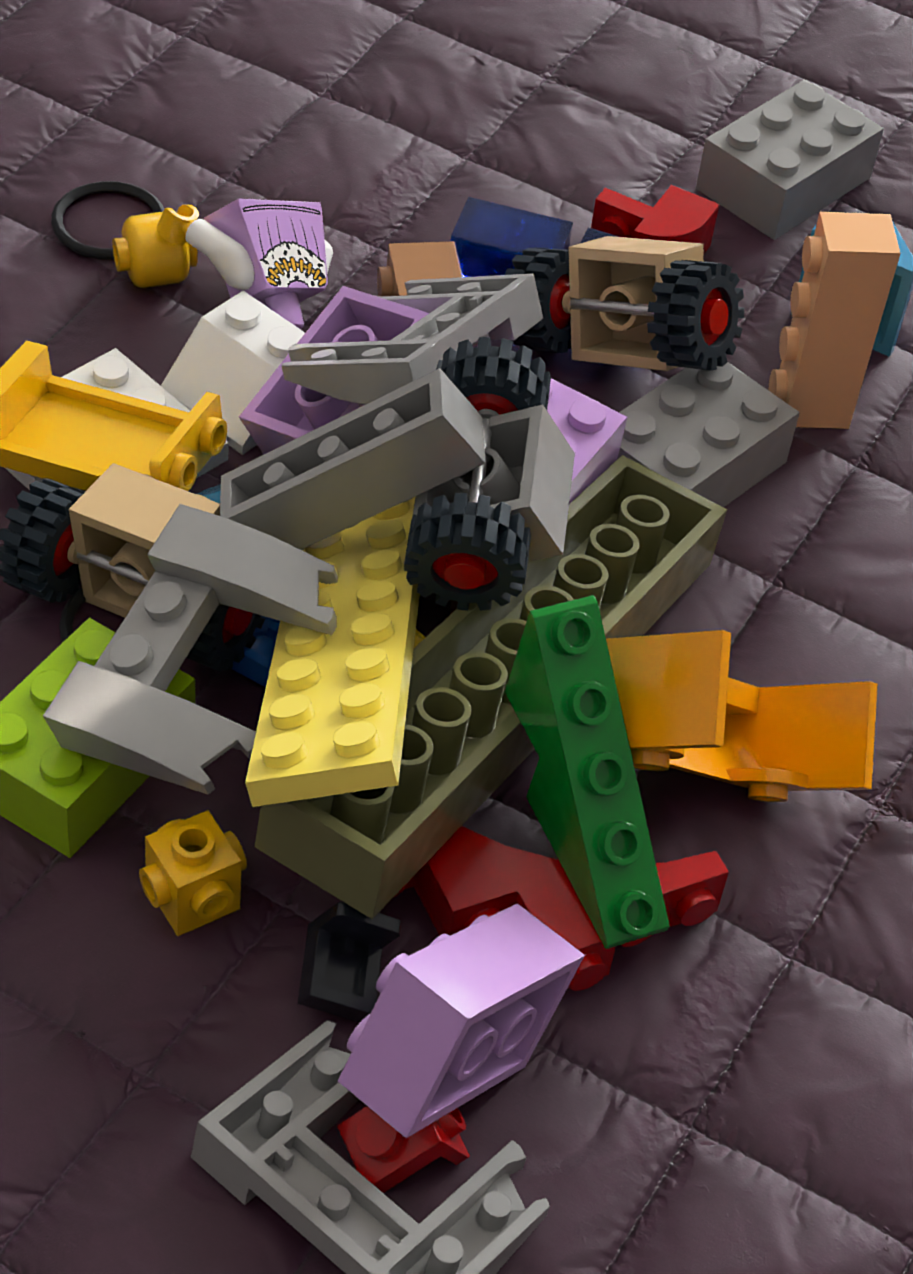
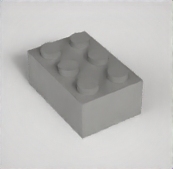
M804 79L706 138L696 189L771 239L776 240L871 178L884 128L865 117L859 110L847 106L826 93L820 86Z
M729 362L723 367L717 366V370L713 371L685 368L619 412L627 416L618 458L623 455L702 497L725 507L787 462L800 412Z

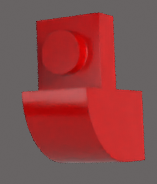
M674 185L668 188L654 207L604 188L595 200L589 241L613 236L703 244L704 255L711 246L720 204Z

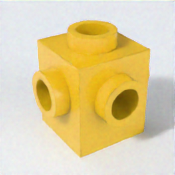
M209 810L185 820L176 819L170 821L156 832L145 836L146 866L139 870L140 881L150 903L155 908L160 907L177 936L240 909L241 871L247 867L246 857L235 834L231 831L223 833Z

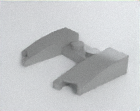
M534 273L421 279L404 282L407 295L377 297L429 313L428 315L388 341L294 344L288 350L291 362L282 363L281 365L284 379L339 400L366 405L435 371L438 361L443 360L444 352L450 347L457 351L458 343L469 339L474 346L478 344L479 337H490V340H501L502 338L515 340L543 319Z
M179 504L147 554L155 570L154 574L95 666L78 661L43 717L62 748L195 791L210 794L215 790V787L203 769L231 748L241 750L250 759L256 732L188 700L165 692L219 603L332 635L337 628V616L333 607L318 606L319 582L325 584L338 583V575L333 565L271 535L228 518Z
M330 1021L324 1022L198 1121L191 1158L244 1205L256 1195L259 1196L346 1274H496L544 1220L550 1208L547 1198L534 1201L525 1209L509 1175L523 1169L526 1156L521 1146L512 1140L418 1224L320 1139L360 1100L338 1082L350 1053L329 1047L336 1023Z

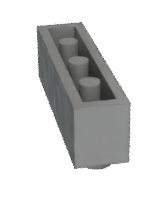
M439 368L221 475L220 516L271 535L300 550H304L310 545L342 530L351 528L359 522L400 503L407 502L425 491L455 477L462 476L470 470L485 464L482 416Z

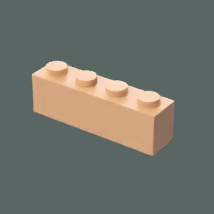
M820 212L814 236H806L802 250L803 279L802 282H795L793 284L791 292V314L793 317L791 326H784L782 328L779 344L780 358L782 360L780 369H773L769 379V391L800 412L796 427L849 429L901 254L891 214Z

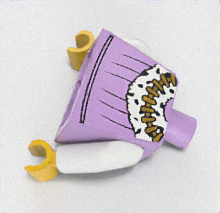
M236 199L204 217V219H198L199 212L193 205H182L178 208L177 213L169 207L164 209L157 225L158 234L164 240L173 244H184L187 242L205 254L223 277L230 298L241 291H245L297 328H304L300 302L325 290L328 284L327 273L333 256L331 245L324 239L320 202Z

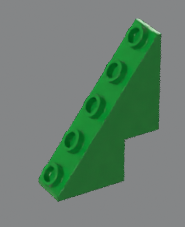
M591 595L531 610L505 689L507 698L539 756L526 798L605 949L666 931L670 925L598 602L595 596Z

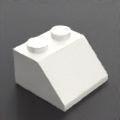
M241 291L201 317L161 386L190 411L206 392L220 395L222 419L227 423L226 441L230 447L243 455L257 444L240 420V414L287 357L289 347L297 344L305 332L245 291Z

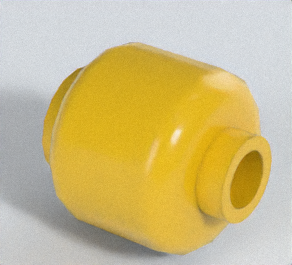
M163 212L128 217L122 226V237L113 238L112 240L113 256L117 271H127L131 281L138 288L180 283L188 277L190 267L197 266L198 253L195 247L187 242L184 244L170 243L158 234L157 225Z

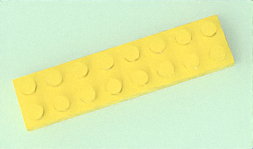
M415 497L302 550L335 567L338 583L325 584L319 582L318 606L333 607L337 616V628L332 635L280 621L245 781L252 807L398 786L420 594L417 593L418 584L410 585L406 579L407 571H404Z

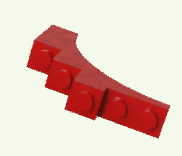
M461 826L394 896L396 897L407 888L414 887L439 936L447 933L449 936L469 927L481 915L485 914L490 917L518 903L585 955L567 989L570 988L573 991L585 990L597 984L604 976L609 975L616 946L605 949L558 859L503 845ZM717 851L669 862L656 863L670 927L681 923L685 926L696 925L718 911L729 871ZM650 936L622 944L621 946L631 947L638 945Z

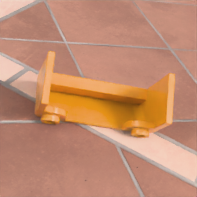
M725 630L606 639L635 769L665 771L669 770V767L748 788L749 799L765 802L788 801V791L872 789L877 683L866 681L757 687L729 678L731 633Z

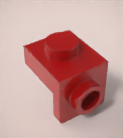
M368 1106L337 1125L357 1171L382 1193L393 1188L440 1156L455 1165L470 1157L459 1135L466 1130V1123L458 1108L408 1138H405Z

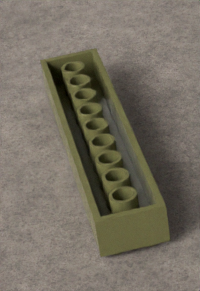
M623 455L619 457L569 504L563 555L528 562L525 585L523 584L522 592L518 597L511 595L510 603L503 606L492 600L490 610L480 611L477 603H469L468 611L456 609L414 648L398 786L261 806L255 848L373 919L535 749L505 694L529 612L594 595L598 602L606 639L643 636L710 566L728 509Z

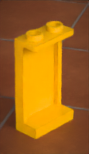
M27 340L0 368V466L39 478H49L64 485L87 491L109 466L115 463L189 491L194 485L197 474L212 456H216L221 452L226 441L227 423L222 419L221 401L218 394L206 392L190 412L57 377L52 375L48 346Z

